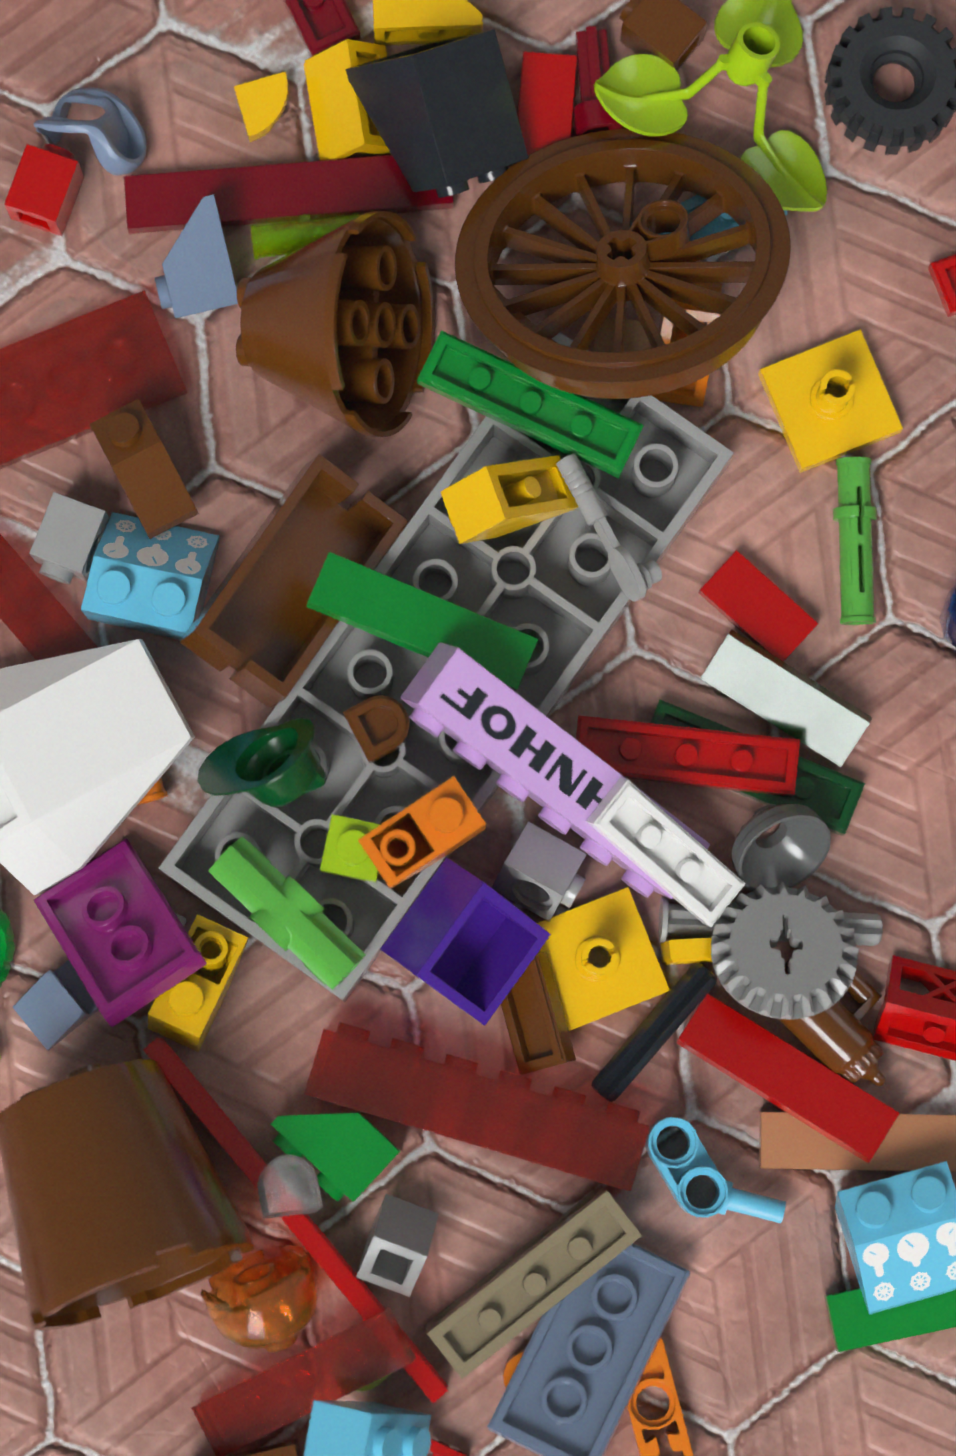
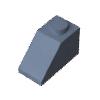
M214 194L201 199L162 263L165 275L155 277L162 309L173 307L175 318L238 304L237 288Z

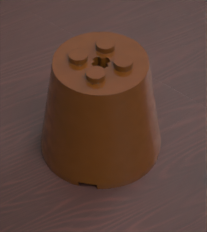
M131 1060L103 1067L100 1064L84 1066L68 1074L66 1079L22 1095L18 1101L0 1112V1153L28 1310L35 1330H57L99 1320L102 1317L99 1307L127 1299L130 1309L142 1306L226 1270L243 1260L241 1253L244 1254L255 1249L246 1225L164 1072L155 1060Z

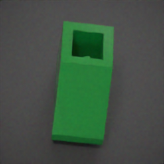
M361 1113L277 1116L271 1123L279 1132L272 1141L294 1162L298 1163L305 1156L320 1170L314 1180L337 1202L344 1195L354 1202L401 1152Z

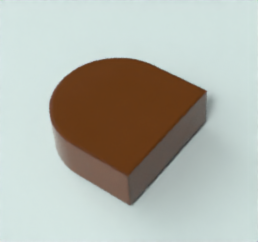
M374 696L343 711V715L369 764L397 750L407 739L410 727L409 717L403 705L394 698Z

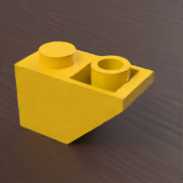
M197 914L188 934L207 964L155 998L148 1013V1029L199 1052L224 1001L248 942V937Z

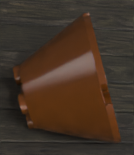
M371 211L261 268L252 277L242 278L237 287V302L241 308V334L236 342V357L240 365L251 367L258 376L363 435L388 437L403 429L413 416L411 412H405L413 393H424L425 387L418 385L417 379L434 344V301L427 262L416 261L409 241H415L417 237L409 224L395 213Z

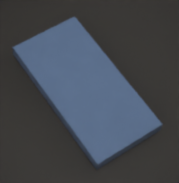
M632 1243L542 1315L487 1426L488 1430L539 1456H604L690 1277V1271Z

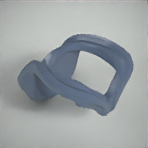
M80 88L72 90L57 102L52 117H43L42 120H37L33 124L36 131L42 134L50 144L54 145L60 141L62 133L88 134L98 161L110 174L115 176L134 172L141 165L146 155V137L141 124L122 100L104 89ZM71 103L96 105L105 110L104 115L94 120H72L66 118Z

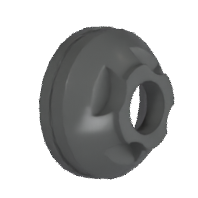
M771 804L761 807L741 827L732 848L731 859L737 876L746 883L744 886L751 891H754L760 884L764 888L776 887L781 882H784L788 888H792L809 878L825 860L830 849V830L822 818L807 806L800 804ZM781 823L774 834L764 839H757L763 832Z

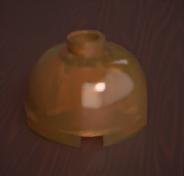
M293 1245L279 1246L282 1256L273 1257L263 1261L265 1256L263 1250L252 1252L243 1256V1260L208 1279L212 1290L207 1292L202 1289L200 1295L208 1315L216 1328L233 1345L250 1349L265 1348L267 1352H278L293 1345L298 1339L297 1334L302 1332L309 1324L316 1312L319 1287L308 1253L302 1247Z

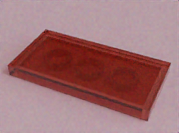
M145 290L0 349V469L93 432L89 425L90 423L138 398L144 410L187 394L185 385Z

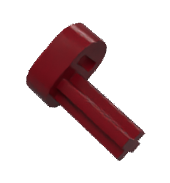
M587 26L586 31H577L575 33L581 103L574 108L576 136L604 130L627 129L606 112L594 92L595 81L611 68L607 29L597 30V26Z

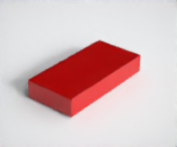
M523 51L518 119L528 155L556 142L571 138L577 55Z
M737 550L698 592L753 643L783 662L819 624Z

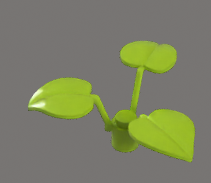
M791 0L726 1L716 15L714 30L719 43L729 49L727 54H720L716 63L686 88L680 89V76L674 67H671L660 57L650 54H636L625 57L616 62L601 78L595 81L594 92L603 108L615 121L635 133L654 137L672 134L681 129L688 117L687 109L682 100L692 98L721 71H726L730 80L737 85L750 86L756 84L758 89L753 139L757 146L745 150L740 159L752 167L766 181L778 198L783 210L814 212L824 207L827 199L826 180L819 159L810 145L800 136L788 130L777 131L768 140L764 135L767 93L772 81V77L767 71L770 67L783 66L795 59L803 43L801 23Z

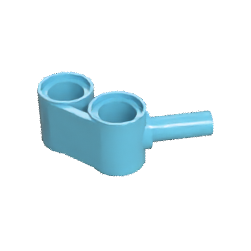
M666 1117L657 1120L650 1126L645 1137L647 1153L683 1211L695 1217L708 1218L717 1213L725 1215L726 1211L729 1210L781 1224L786 1201L732 1188L733 1182L725 1180L719 1173L698 1138L695 1128L689 1122L681 1118ZM669 1126L680 1128L687 1139V1147L684 1153L675 1159L663 1157L656 1145L659 1133ZM699 1175L709 1177L716 1187V1196L713 1202L703 1208L692 1206L686 1196V1187L689 1181Z

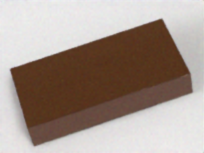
M547 951L537 953L501 1003L520 1075L576 1060Z

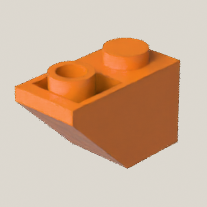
M453 776L360 838L358 842L391 889L438 862L486 829V823Z

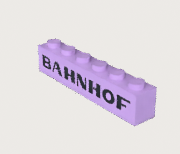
M439 643L400 697L415 709L410 718L436 737L444 731L458 743L453 751L475 768L481 770L486 763L501 776L496 781V784L512 797L524 802L529 796L543 807L538 816L551 827L565 835L569 829H572L585 840L580 845V848L604 866H608L611 860L626 871L621 880L635 891L647 898L654 891L673 899L670 894L586 822L619 778L625 777L462 650ZM645 794L666 814H668L674 821H676L683 829H685L692 837H694L700 844H702L706 849H708V847L711 845L710 843L704 840L701 836H699L692 829H690L683 822H681L674 815H672L665 808H663L656 801H654L647 794Z

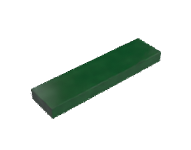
M659 700L650 723L741 733L663 700ZM799 756L795 795L793 797L737 790L731 791L765 805L800 804L807 806L822 818L831 832L844 836L865 783Z

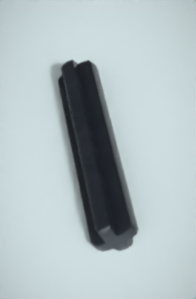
M694 963L594 1078L591 1084L593 1089L606 1101H616L715 986L717 982L715 975L702 964Z

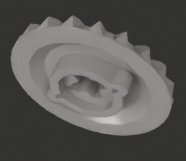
M784 882L770 888H764L760 884L753 892L746 895L740 893L736 900L729 907H726L713 930L711 958L714 970L722 986L737 1002L767 1017L801 1019L827 1010L843 997L849 989L856 972L859 948H856L854 928H850L846 923L843 910L837 911L829 904L826 895L817 897L809 893L806 885L800 889L788 888ZM783 927L790 946L800 948L793 951L792 958L789 960L787 967L788 974L785 973L784 958H781L780 950L771 949V947L777 946Z

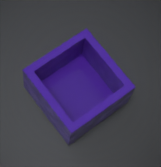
M446 857L380 950L485 1026L551 934L485 882Z

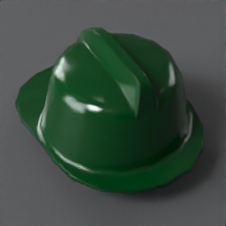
M300 717L280 725L252 730L234 736L219 745L206 757L199 769L197 782L203 792L213 796L246 792L268 806L277 808L287 805L299 796L323 787L326 783V773L320 764L317 752L311 744L314 740L315 726L310 719Z

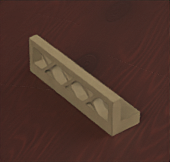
M600 1185L424 1325L426 1333L463 1379L642 1235L609 1192Z

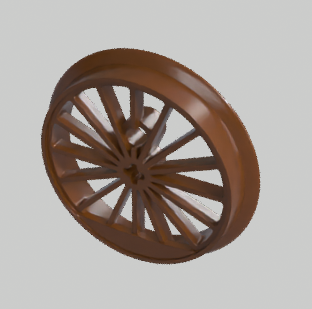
M613 129L578 135L551 144L528 155V159L517 162L496 178L477 199L464 221L456 246L455 275L461 300L472 321L486 338L498 347L516 367L532 378L565 392L594 398L627 399L657 395L689 385L719 369L748 343L758 329L762 319L772 308L784 285L790 262L791 241L787 219L778 198L766 181L752 167L729 151L702 139L676 132L654 137L638 134L629 129ZM624 182L625 196L622 230L611 232L591 191V187ZM645 182L668 185L660 200L653 201L643 207L633 222L635 184ZM684 191L692 192L707 199L706 202L689 214L684 206L677 202ZM572 193H579L601 238L598 242L551 205V203ZM722 213L729 214L739 225L690 241V237ZM537 215L577 248L518 229L529 218ZM662 232H671V233L665 234V235H660V234H659V233H662ZM746 245H751L755 253V261L696 262ZM505 248H511L555 262L549 264H497ZM691 283H746V285L736 298ZM495 285H551L507 299L495 287ZM672 299L721 315L704 326ZM617 301L613 353L587 351ZM627 301L631 302L652 348L624 352ZM645 302L688 336L665 345ZM566 303L537 325L525 317L526 315ZM592 309L570 347L558 344L552 339Z

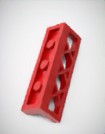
M892 955L888 966L885 997L874 1024V1040L956 1061V971ZM901 978L921 982L930 992L921 995L901 990Z

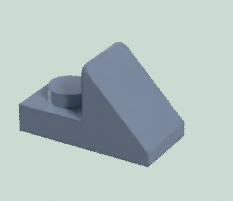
M70 960L66 961L55 971L48 970L13 1006V1009L47 1051L99 1010Z

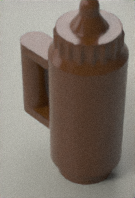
M787 960L784 963L786 974H788L787 967L789 964V960ZM857 970L849 989L846 991L860 1004L853 1014L838 1001L827 1010L814 1016L801 1019H779L828 1069L841 1075L852 1084L859 1079L869 1080L876 1086L885 1084L886 1078L880 1072L878 1060L884 1054L883 1050L874 1041L873 1034L860 1022L882 995Z

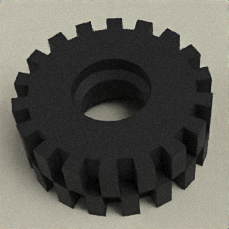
M892 7L881 8L877 18L872 19L870 13H867L858 19L854 29L849 26L843 32L839 44L835 46L824 83H827L824 93L826 106L831 104L833 106L830 117L835 126L843 122L847 127L844 133L846 138L852 143L857 136L866 140L863 147L865 150L874 152L877 145L886 146L885 155H897L900 147L907 146L908 153L919 150L923 141L927 140L931 143L939 137L943 127L948 126L956 111V47L952 49L950 45L954 35L947 27L940 33L933 28L937 19L929 14H926L923 22L913 19L915 13L913 8L904 7L900 16H893ZM887 64H897L908 69L915 82L912 95L901 102H890L881 98L873 86V76L880 67Z

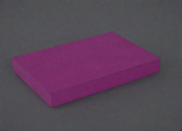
M127 838L86 864L81 870L34 899L35 904L102 1016L111 1027H114L207 964Z

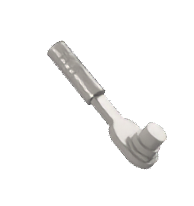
M576 453L561 459L556 463V466L575 498L589 526H594L608 552L610 568L623 593L634 602L644 598L646 591L652 587V584L662 579L659 565L654 560L644 564L635 563L629 551L625 547L620 546L606 520V517L609 515L586 475Z

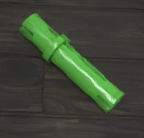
M844 457L836 460L838 507L833 508V521L839 522L841 625H868L876 623V617H874L872 521L877 519V507L871 506L870 465L872 462L869 457Z

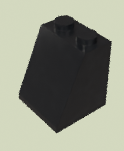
M495 29L427 43L345 69L351 86L413 192L436 189L438 198L455 195L470 189L469 179L477 177L478 183L494 181L509 169L508 165L529 158Z

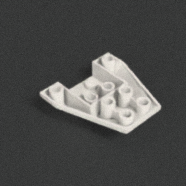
M143 639L0 668V863L33 895L44 892L84 868L195 738Z

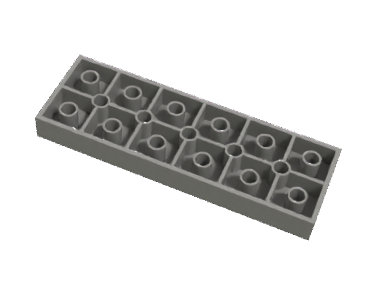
M561 332L552 338L558 344L568 347L573 342L572 339ZM652 395L627 399L583 396L644 425L619 479L582 461L580 463L609 515L606 517V520L620 546L625 547L629 551L636 564H644L650 560H654L659 564L724 473L734 452ZM486 416L374 571L537 638L538 641L516 693L549 718L629 606L631 600L627 598L619 586L609 565L608 552L594 526L588 525L579 507L497 538L459 544L440 491L485 466L560 455L561 459L569 456ZM339 621L286 699L275 706L260 727L261 729L276 726L300 717L310 719L315 726L314 740L311 744L320 758V764L327 777L324 786L299 796L289 804L277 808L261 803L246 792L220 796L211 795L162 862L159 869L339 999L346 1002L381 953L380 948L446 857L449 858L451 853L391 889L380 873H378L377 883L324 873L320 871L331 815L383 824L453 776L480 814L499 788L496 781L501 775L486 763L481 770L475 768L453 751L458 743L444 731L436 737L410 718L415 709L400 697L427 661V657ZM388 696L400 702L405 708L409 717V733L401 747L369 764L343 715V711L368 698ZM241 836L264 854L284 877L290 875L326 910L323 914L366 954V957L333 991L303 965L304 963L290 949L287 951L283 950L249 917L252 913L208 871L217 859Z

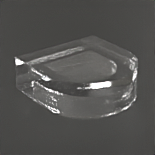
M282 1155L272 1160L260 1173L257 1187L263 1219L316 1213L323 1207L316 1173L312 1166L304 1159L295 1155Z

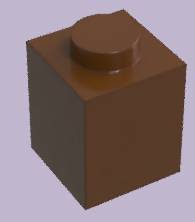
M630 0L619 17L623 21L620 35L621 43L635 54H650L660 57L671 67H674L676 71L682 67L704 40L707 21L680 0Z

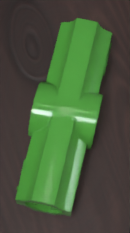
M241 836L217 859L208 871L252 913L249 917L283 950L287 951L290 949L304 963L303 965L333 991L366 957V954L323 914L326 910L290 875L284 877L264 854Z

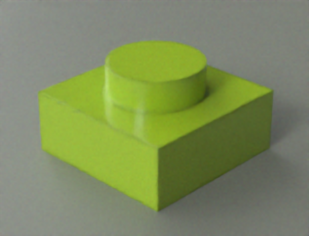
M332 814L320 871L377 883L379 871L358 840L381 824Z

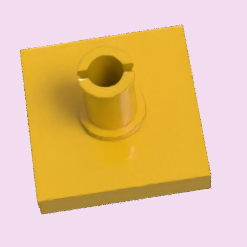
M861 329L759 370L758 376L800 473L897 435L903 430Z
M629 887L553 916L550 921L543 920L537 923L551 934L538 953L547 951L568 1031L670 991Z

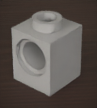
M53 492L29 553L36 563L42 565L39 573L65 584H70L73 577L87 582L93 556L109 521L106 511Z
M527 822L505 860L492 889L550 921L560 903L569 908L571 907L586 878L577 874V871L587 854L536 825Z

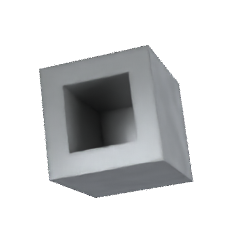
M385 1194L368 1234L356 1277L410 1297L427 1259L439 1213Z

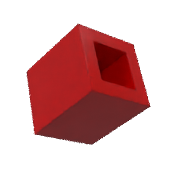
M45 143L42 149L26 144L4 203L12 220L63 236L84 179L79 162L74 160L75 155L72 152L49 143Z

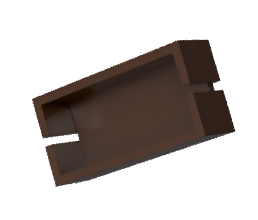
M320 454L301 469L180 640L182 645L219 672L228 666L235 669L229 679L268 708L286 699L339 622L337 619L306 607L328 553H334L375 570L408 522L407 519L369 491L354 501L347 510L339 505L356 490L359 483Z

